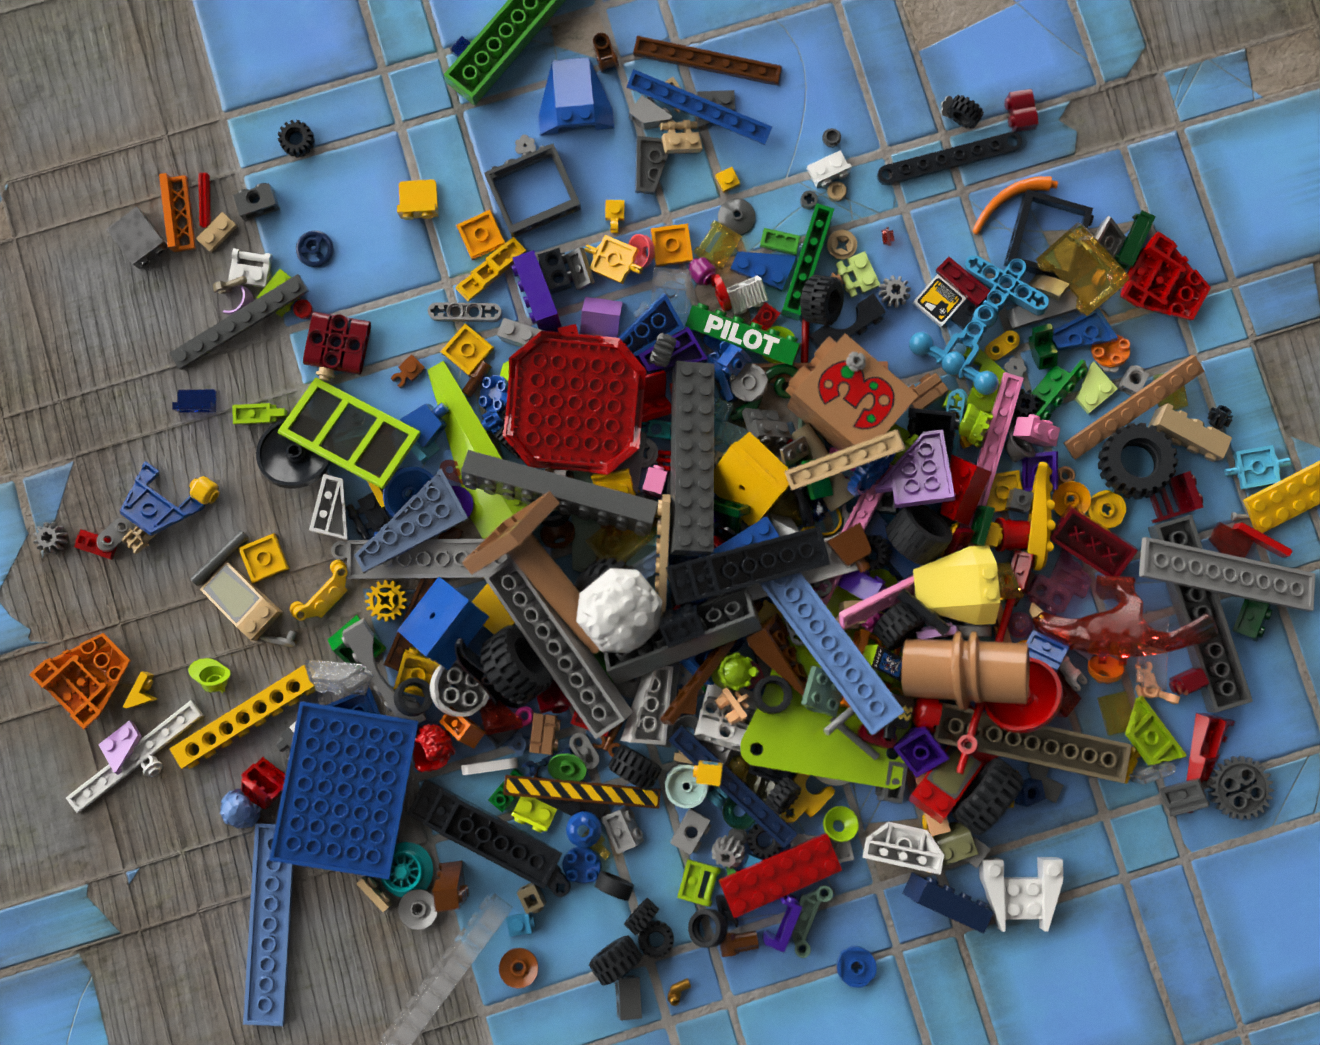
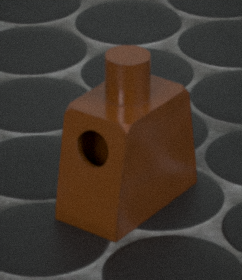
M860 522L827 541L828 546L847 568L855 564L860 573L871 568L866 557L872 554V550Z

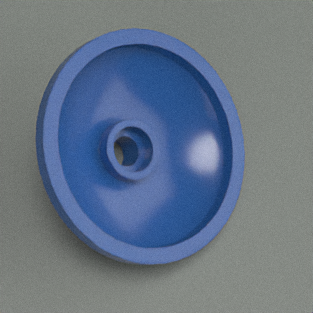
M416 466L403 467L397 470L383 490V502L388 513L393 517L434 476L429 471ZM407 490H410L409 496L405 495Z

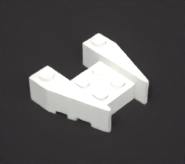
M985 857L979 865V878L984 887L991 910L994 912L993 917L999 930L1006 932L1005 919H1039V928L1045 932L1049 931L1063 883L1062 859L1058 857H1037L1038 877H1004V860L999 857Z

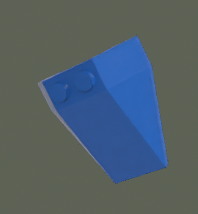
M589 57L552 61L539 112L540 135L559 134L558 128L595 125L596 130L614 129L613 109Z

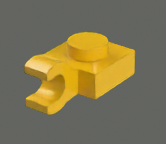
M606 200L605 220H611V233H618V222L624 221V200Z

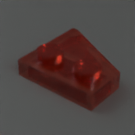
M1222 522L1217 523L1209 538L1219 553L1242 558L1246 557L1254 540Z

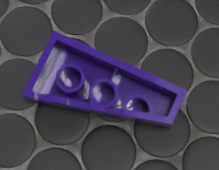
M534 250L513 257L515 265L512 266L515 277H520V281H517L520 291H525L526 297H523L526 307H531L532 312L529 315L532 323H537L540 330L558 332V328L562 327Z

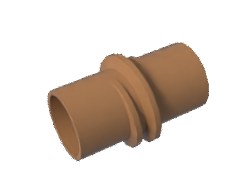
M961 631L955 632L953 640L907 638L902 657L903 695L910 698L957 700L958 707L962 711H967L971 701H975V703L1027 704L1030 672L1029 644L979 641L977 631H971L968 641L963 640Z

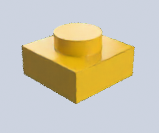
M733 167L715 174V178L723 193L740 185Z

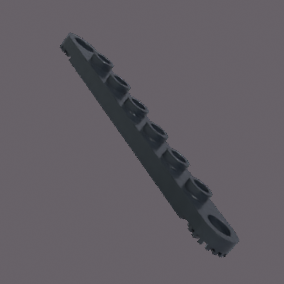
M1008 132L887 164L879 169L877 179L882 185H890L1015 152L1021 146L1022 138L1017 132ZM1010 137L1015 138L1017 145L1010 146L1007 139ZM885 170L890 171L892 178L884 179L882 172Z

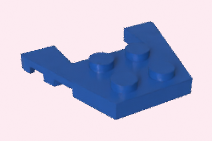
M145 461L120 509L122 516L150 536H153L205 508L204 504H201L191 496L179 507H176L148 487L159 475V470Z

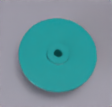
M398 843L395 845L389 879H380L384 887L391 894L401 898L409 891L415 889L426 890L431 883L434 872L432 859L429 853L416 843Z

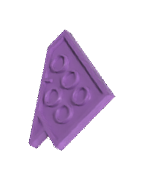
M943 429L923 432L877 484L875 492L893 491L895 508L954 501L955 495Z

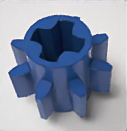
M490 411L482 415L484 420L480 421L487 434L493 432L494 435L501 429L500 426L504 424L497 412L491 414Z

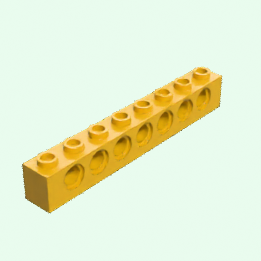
M303 665L169 749L181 769L187 767L192 769L200 764L198 760L203 757L207 759L216 754L215 750L219 747L225 748L233 743L232 739L239 736L241 738L247 735L251 727L256 726L257 728L266 723L267 717L271 715L275 717L282 713L283 707L287 705L291 707L300 701L299 697L304 694L306 696L311 695L317 691L315 687L320 684L310 667ZM296 681L300 684L298 692H295L292 688L293 683ZM278 692H281L284 696L283 701L280 703L276 700ZM262 702H264L267 706V709L264 713H262L259 710V706ZM245 713H248L250 716V721L248 723H245L243 721V715ZM228 723L233 726L231 734L226 731ZM211 734H214L216 736V742L214 744H212L209 741V737ZM195 744L199 746V753L197 755L192 750Z

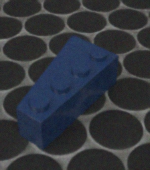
M876 510L865 530V535H880L882 539L886 538L888 540L886 544H889L890 541L886 534L888 524ZM890 543L891 547H888V550H892V553L889 554L891 560H888L889 563L886 566L893 577L895 576L898 581H901L911 575L914 569L922 565L907 559ZM870 545V548L873 549V550L877 553V555H876V558H877V557H878V549H877L875 546Z

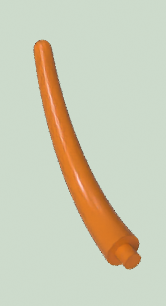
M1038 176L1018 181L1005 188L985 207L974 226L973 233L978 235L992 213L1010 198L1025 193L1027 189L1049 192L1050 188L1057 189L1058 181H1053L1052 176Z

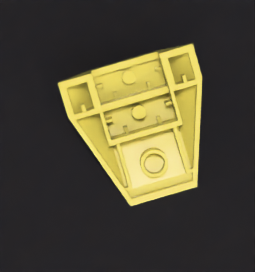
M988 545L970 546L913 570L915 597L931 611L938 613L940 616L972 625L996 624L1000 607L997 562Z

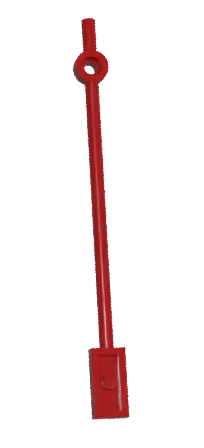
M1018 550L1014 552L1005 582V587L1010 589L995 642H1003L1017 593L1018 591L1025 592L1035 559L1034 554ZM985 702L976 703L968 733L961 736L958 740L957 746L961 752L956 770L958 774L964 775L969 756L974 755L979 749V743L975 739ZM968 743H972L970 749H966Z

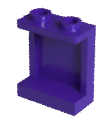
M791 894L779 898L783 904L787 905L776 935L765 930L762 936L765 945L783 953L802 909L799 900L796 899L797 897Z

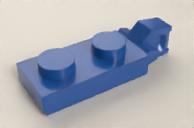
M718 351L708 354L707 358L709 364H714L716 371L714 372V377L717 383L720 382L722 387L720 390L723 400L729 403L736 402L738 398L731 390L730 377L721 370L722 366L717 362L721 356Z

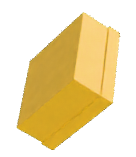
M749 431L738 442L736 441L729 447L714 468V493L720 498L750 506V514L742 516V520L749 526H752L768 514L789 489L790 485L785 471L789 470V468Z

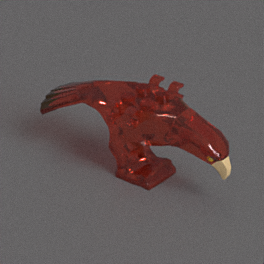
M1097 575V596L1101 600L1115 599L1119 603L1111 610L1081 618H1065L1049 614L1041 610L1035 602L1030 605L1029 610L1032 623L1039 633L1068 646L1071 651L1076 649L1088 654H1096L1099 657L1098 664L1105 665L1109 655L1118 656V665L1127 666V659L1130 657H1142L1180 650L1211 641L1218 634L1213 617L1208 614L1172 632L1157 631L1143 619V601L1135 592L1134 577Z

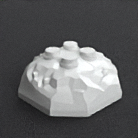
M610 568L580 593L576 622L601 652L629 653L643 645L659 629L662 599L638 570Z

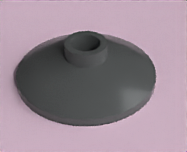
M730 199L719 209V225L728 234L743 235L753 227L755 211L751 204L743 199ZM738 212L741 216L736 218L733 214Z

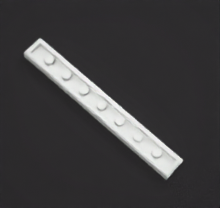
M190 700L140 739L139 743L134 747L130 758H126L122 764L121 769L123 770L119 775L115 774L108 764L67 796V801L76 813H80L138 768L142 762L147 761L149 755L153 756L202 718L204 716L194 701Z

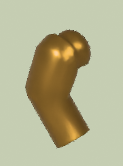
M688 978L671 985L668 1001L672 1006H677L680 1003L682 991L691 988Z

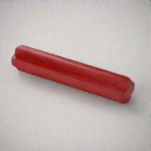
M199 173V225L201 228H207L211 224L210 175L208 173Z

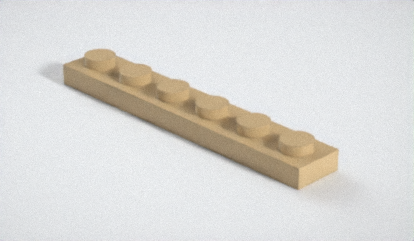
M897 429L786 470L785 474L791 490L901 451L905 449V446Z

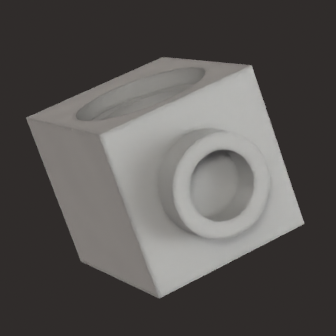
M1132 365L1126 369L1117 387L1118 390L1130 396L1134 395L1143 388L1149 373L1145 372V369L1140 366ZM1131 376L1136 377L1137 384L1131 381Z

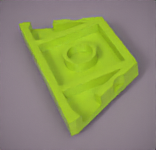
M1138 696L1135 700L1125 735L1147 765L1186 757V753L1145 698Z

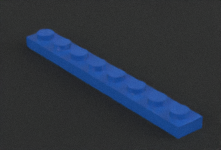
M633 69L626 86L630 90L763 145L766 144L772 130L770 125Z

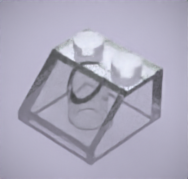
M654 267L651 305L665 293L676 312L688 313L692 271Z

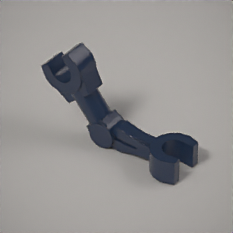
M571 747L545 757L540 762L527 761L521 765L522 768L528 766L530 772L525 776H534L537 773V768L543 765L547 766L551 758L558 754L573 755Z

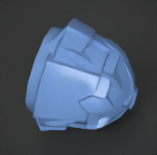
M237 788L229 791L220 801V814L227 825L229 824L237 829L252 828L260 818L261 807L253 804V808L249 800L250 798L244 795L241 789Z

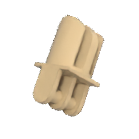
M136 526L133 530L129 529L130 531L122 538V542L127 543V547L129 549L132 548L134 554H138L146 545L149 546L148 542L156 534L150 536Z

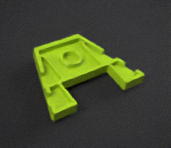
M966 347L963 354L965 360L972 351L970 347ZM979 348V354L973 364L979 366V372H993L999 380V385L992 394L984 395L975 389L973 382L968 394L967 404L972 403L979 411L992 413L1005 371ZM951 390L948 391L942 408L947 407L948 396L952 392ZM957 394L954 396V398L957 400L956 405L951 406V408L961 409V407H957L958 402L962 400V398L959 397V394Z

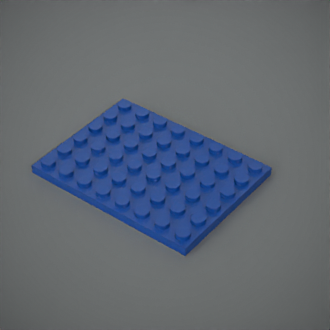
M300 701L269 861L389 879L419 721Z

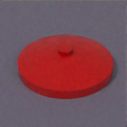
M1030 658L1027 704L985 702L984 709L989 718L1006 731L1014 733L1033 732L1050 723L1059 712L1063 701L1062 685L1056 672L1048 664L1041 660Z

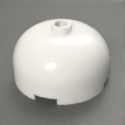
M458 660L455 661L449 671L440 665L432 675L430 681L431 698L436 707L447 715L454 717L473 715L486 704L489 698L486 691L463 670ZM452 706V707L455 708L458 712H455V711L451 710L449 707Z

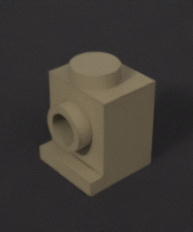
M529 883L520 887L516 892L526 914L530 912L536 914L544 909L546 899L539 886ZM532 894L535 895L536 900H533V899L531 898V895H532Z

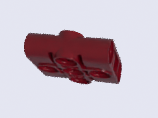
M314 311L304 350L303 364L334 370V372L341 371L361 375L371 332V322L348 318L341 314L331 315ZM340 321H345L344 327L338 329L337 324ZM318 336H322V341L315 344V339ZM341 339V344L338 347H334V341ZM354 343H360L358 350H352ZM332 358L338 359L335 365H330Z

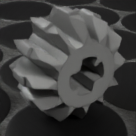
M894 275L890 277V280L885 278L883 280L884 284L879 286L882 291L878 295L884 296L881 302L888 301V307L894 303L895 308H898L899 303L904 305L906 303L905 299L910 298L908 292H910L911 287H905L908 280L901 282V276L897 280ZM892 289H893V291H894L895 289L898 290L897 295H896V293L893 294V293L891 292Z
M45 522L43 527H37L39 533L33 534L37 537L33 541L34 544H38L37 550H43L44 554H50V552L57 554L58 549L64 550L62 544L68 543L67 540H64V537L68 534L63 532V526H58L55 522L51 524Z
M727 835L723 838L719 837L712 846V859L716 860V865H723V868L726 866L729 869L733 867L738 868L745 857V846L740 845V840H734V836L728 838Z

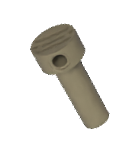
M810 423L791 434L793 441L801 436L806 437L809 454L804 457L805 460L829 455V452ZM842 472L829 476L833 495L822 498L830 512L856 497L847 489L850 477L846 479Z

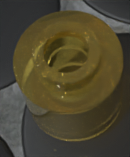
M741 755L733 756L727 765L741 780L750 766Z

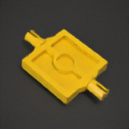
M607 235L604 236L597 248L587 244V248L584 249L585 252L593 255V261L590 265L591 271L623 284L630 271L641 274V271H643L642 266L634 264L639 249Z

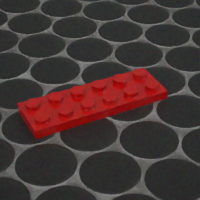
M824 833L718 881L733 917L737 918L840 872L842 868L828 834Z

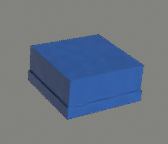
M438 577L397 631L423 655L449 671L457 660L455 654L456 640L463 638L466 646H468L490 616L449 583Z

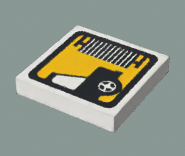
M937 274L912 304L939 327H942L966 298Z

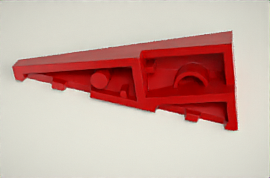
M1196 713L1186 781L1199 778L1201 784L1203 781H1208L1212 769L1218 760L1221 743L1226 742L1228 738L1225 736V733L1229 726L1234 725V720L1207 713Z

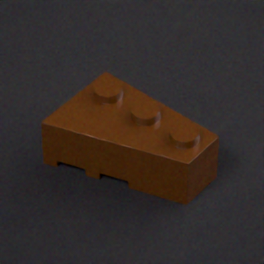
M463 861L439 863L440 871H437V877H440V879L435 880L433 888L435 912L460 909L467 900V897H469V886L465 885Z

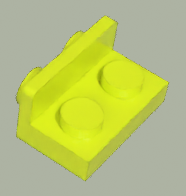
M520 797L511 816L515 817L514 821L523 825L526 822L533 825V830L542 833L543 831H548L557 809L536 798Z

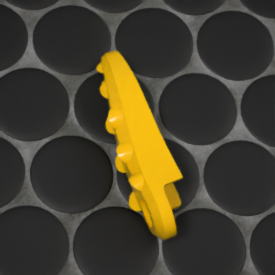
M1039 462L1032 488L1034 495L1028 515L1030 534H1028L1027 552L1035 555L1032 568L1037 571H1041L1045 567L1048 552L1054 548L1053 543L1050 541L1051 531L1055 528V522L1052 520L1051 510L1055 507V502L1050 497L1053 485L1049 481L1052 469L1046 462Z

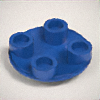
M500 375L485 377L482 380L478 400L479 405L491 413H498L504 410L507 404V380Z
M575 847L565 854L562 866L566 878L570 882L589 883L597 879L601 871V860L592 849Z

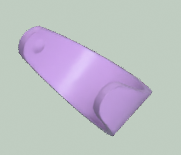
M243 285L238 286L241 287L243 292L240 305L231 311L223 310V313L232 315L253 302L252 292Z

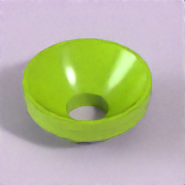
M836 806L825 814L823 829L831 840L847 842L854 838L858 832V818L851 809L844 806ZM834 821L842 822L843 831L837 832L834 830Z

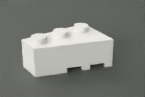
M323 474L309 528L310 532L348 540L344 480L342 478Z

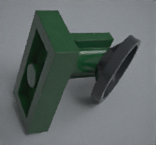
M720 497L715 498L714 511L724 514L723 525H718L715 528V534L722 537L725 541L741 532L742 516L750 514V506Z

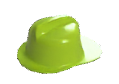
M210 658L198 659L188 669L189 675L200 683L206 692H225V687L231 673L227 667L218 661Z

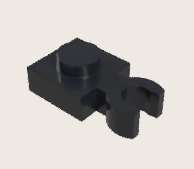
M716 895L717 908L725 916L727 929L729 921H733L737 928L739 920L733 917L725 895Z

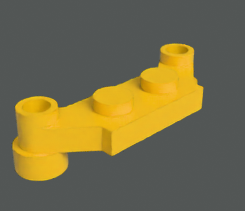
M337 559L331 563L330 570L333 576L306 604L296 601L290 605L289 610L294 618L299 621L316 616L322 618L348 591L345 587L348 571L346 564L342 560Z

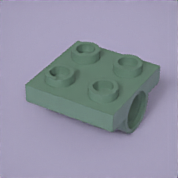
M811 666L801 704L805 705V708L810 711L836 717L842 694L823 669Z

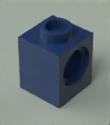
M1025 779L1021 791H1019L1014 801L1017 805L1029 807L1045 800L1046 796L1042 780Z

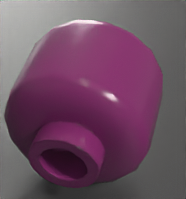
M705 257L695 258L689 264L688 274L698 285L711 284V276L716 275V268Z

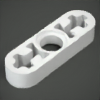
M517 757L465 764L461 765L462 775L517 768L518 761Z

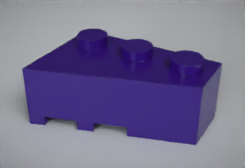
M689 327L671 336L676 338V345L668 366L659 367L650 362L654 346L639 354V361L647 370V374L663 370L665 372L672 371L676 361L707 363V357Z
M857 570L843 574L838 583V586L862 600L888 588L884 585L886 581L877 576L873 579L869 576L871 573L867 570L863 573ZM890 607L882 610L881 612L886 613Z

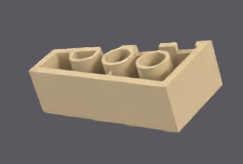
M1169 403L1155 410L1148 428L1151 425L1156 426V431H1164L1166 433L1164 437L1166 439L1171 438L1173 445H1182L1187 448V451L1194 454L1200 453L1209 461L1215 462L1224 459L1232 437L1213 427H1204V422L1199 419L1187 418L1188 413L1182 410L1179 412L1172 410L1174 406Z

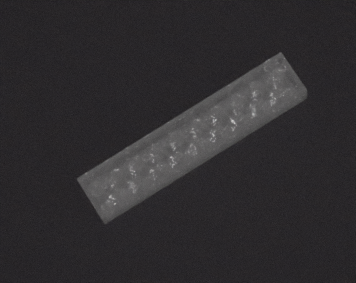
M495 893L492 897L487 896L479 906L481 912L473 914L467 922L469 928L461 930L454 940L457 944L450 945L442 956L445 960L438 961L430 972L433 976L431 978L429 976L426 977L417 989L420 993H414L405 1005L408 1009H402L393 1022L395 1026L391 1024L382 1036L381 1040L384 1042L382 1043L379 1040L376 1045H412L513 908Z

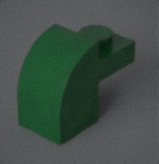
M1051 323L1032 328V336H1029L1030 351L1038 370L1057 366L1058 351L1053 344L1054 328Z

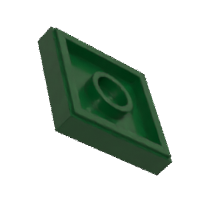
M977 506L971 530L975 532L970 541L971 544L985 546L995 508Z

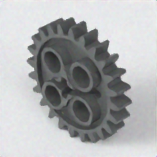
M1231 756V761L1223 759L1225 765L1217 764L1219 770L1212 769L1215 777L1209 776L1213 784H1208V787L1213 788V791H1210L1208 794L1215 796L1211 802L1218 803L1216 809H1223V815L1229 814V818L1234 819L1237 817L1238 820H1243V817L1250 820L1251 815L1258 817L1257 811L1265 812L1262 806H1270L1266 800L1273 799V797L1268 795L1269 792L1274 791V789L1269 788L1273 781L1267 780L1270 773H1263L1266 767H1259V761L1252 763V758L1247 757L1245 760L1244 756H1239L1238 759ZM1244 770L1247 771L1246 779L1242 778V772ZM1226 779L1230 780V786L1228 788L1225 787ZM1253 788H1255L1257 791V794L1254 797H1252L1251 791ZM1238 796L1240 801L1239 804L1235 806L1234 799Z

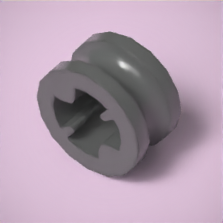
M810 190L802 194L800 204L804 209L810 210L816 206L818 201L816 193ZM807 196H810L814 202L811 201V204H807V200H804V198L807 199Z

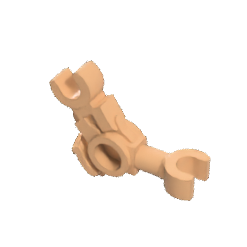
M1150 661L1145 662V670L1141 669L1140 663L1135 664L1136 671L1141 675L1138 677L1141 686L1138 684L1135 687L1137 696H1143L1144 698L1159 697L1171 704L1179 703L1180 696L1160 690L1161 688L1156 684L1154 674H1150L1152 669Z

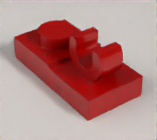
M80 529L75 541V548L111 560L113 559L116 548L109 552L100 550L96 543L98 534ZM109 538L103 539L106 543L111 542Z

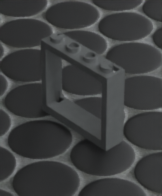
M554 144L542 145L539 147V150L525 152L520 158L509 159L499 167L493 166L492 169L484 172L512 238H516L581 210L580 202ZM552 157L571 200L512 224L494 181Z

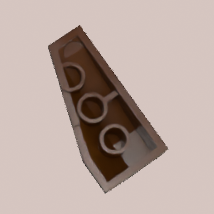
M778 613L761 623L762 630L749 634L746 639L756 655L803 696L808 676L803 664L798 663L796 659L797 650L795 646L791 647L787 638L789 634L785 624Z

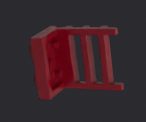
M1191 471L1174 476L1169 482L1178 512L1174 513L1165 487L1159 492L1168 515L1163 516L1156 495L1154 494L1150 497L1157 517L1151 520L1152 524L1203 508V497L1198 493L1197 481L1195 476L1191 474Z

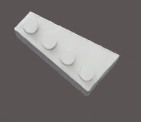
M665 666L642 675L631 707L633 713L627 719L621 741L666 745L668 725H664L660 718L670 706L672 666Z

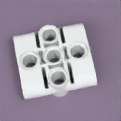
M715 683L714 685H707L694 736L700 740L740 752L741 740L748 725L740 721L730 725L724 713H730L733 710L729 705L720 710L715 704V700L721 695L723 689L719 688ZM743 688L731 690L730 692L734 697L736 691H739L742 696L744 694L749 695V699L746 702L750 707L746 710L743 707L742 709L747 714L746 719L751 721L757 709L753 701V692ZM706 708L713 709L714 713H708ZM720 731H725L728 737H723Z

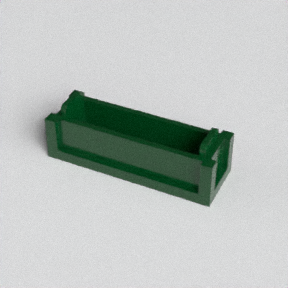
M1143 210L1139 214L1135 213L1132 218L1135 220L1119 255L1113 258L1115 260L1114 266L1125 271L1133 267L1156 216Z

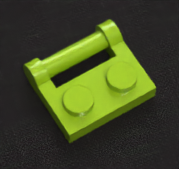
M687 859L677 898L711 907V897L721 868ZM708 871L710 875L704 897L701 898L698 897L704 872Z

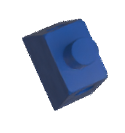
M442 402L435 408L431 404H424L402 417L400 421L420 431L421 435L417 442L422 448H428L447 426L442 417L449 409Z

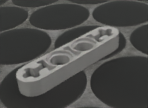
M436 302L428 307V314L434 321L497 322L502 317V310L499 305L494 303ZM437 307L440 311H445V307H447L448 317H445V313H438V316H435L432 311H435ZM455 307L461 310L458 317H453L450 314L451 310ZM472 308H478L480 310V313L477 317H471L469 315V312ZM482 308H485L486 312H491L492 309L495 308L498 314H495V317H492L491 314L485 313L486 317H483Z

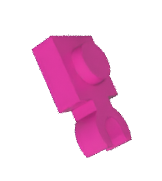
M876 613L869 617L865 623H862L861 626L874 633V626L884 614Z

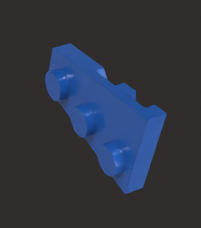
M738 251L730 270L747 278L759 276L764 285L782 292L797 256Z
M1099 308L1053 330V344L1057 351L1118 340L1117 335Z

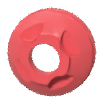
M636 234L630 239L628 244L639 249L634 264L642 266L644 269L655 258V246L648 236Z

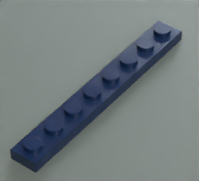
M683 725L669 738V741L694 765L698 766L699 760L722 763L721 781L718 787L783 848L798 835L796 830L768 807L752 789Z

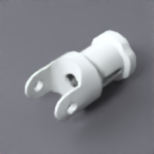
M1065 656L1058 669L1065 676L1066 682L1072 689L1078 692L1081 690V687L1077 680L1085 685L1087 684V679L1078 668L1074 667L1069 660L1070 658Z

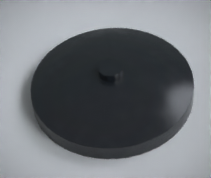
M300 416L290 431L313 442L324 426L312 418ZM284 418L271 425L261 436L256 448V461L262 474L274 485L288 489L306 487L319 480L327 472L332 462L278 434L279 428L286 420ZM328 434L320 447L334 454V444L330 434Z

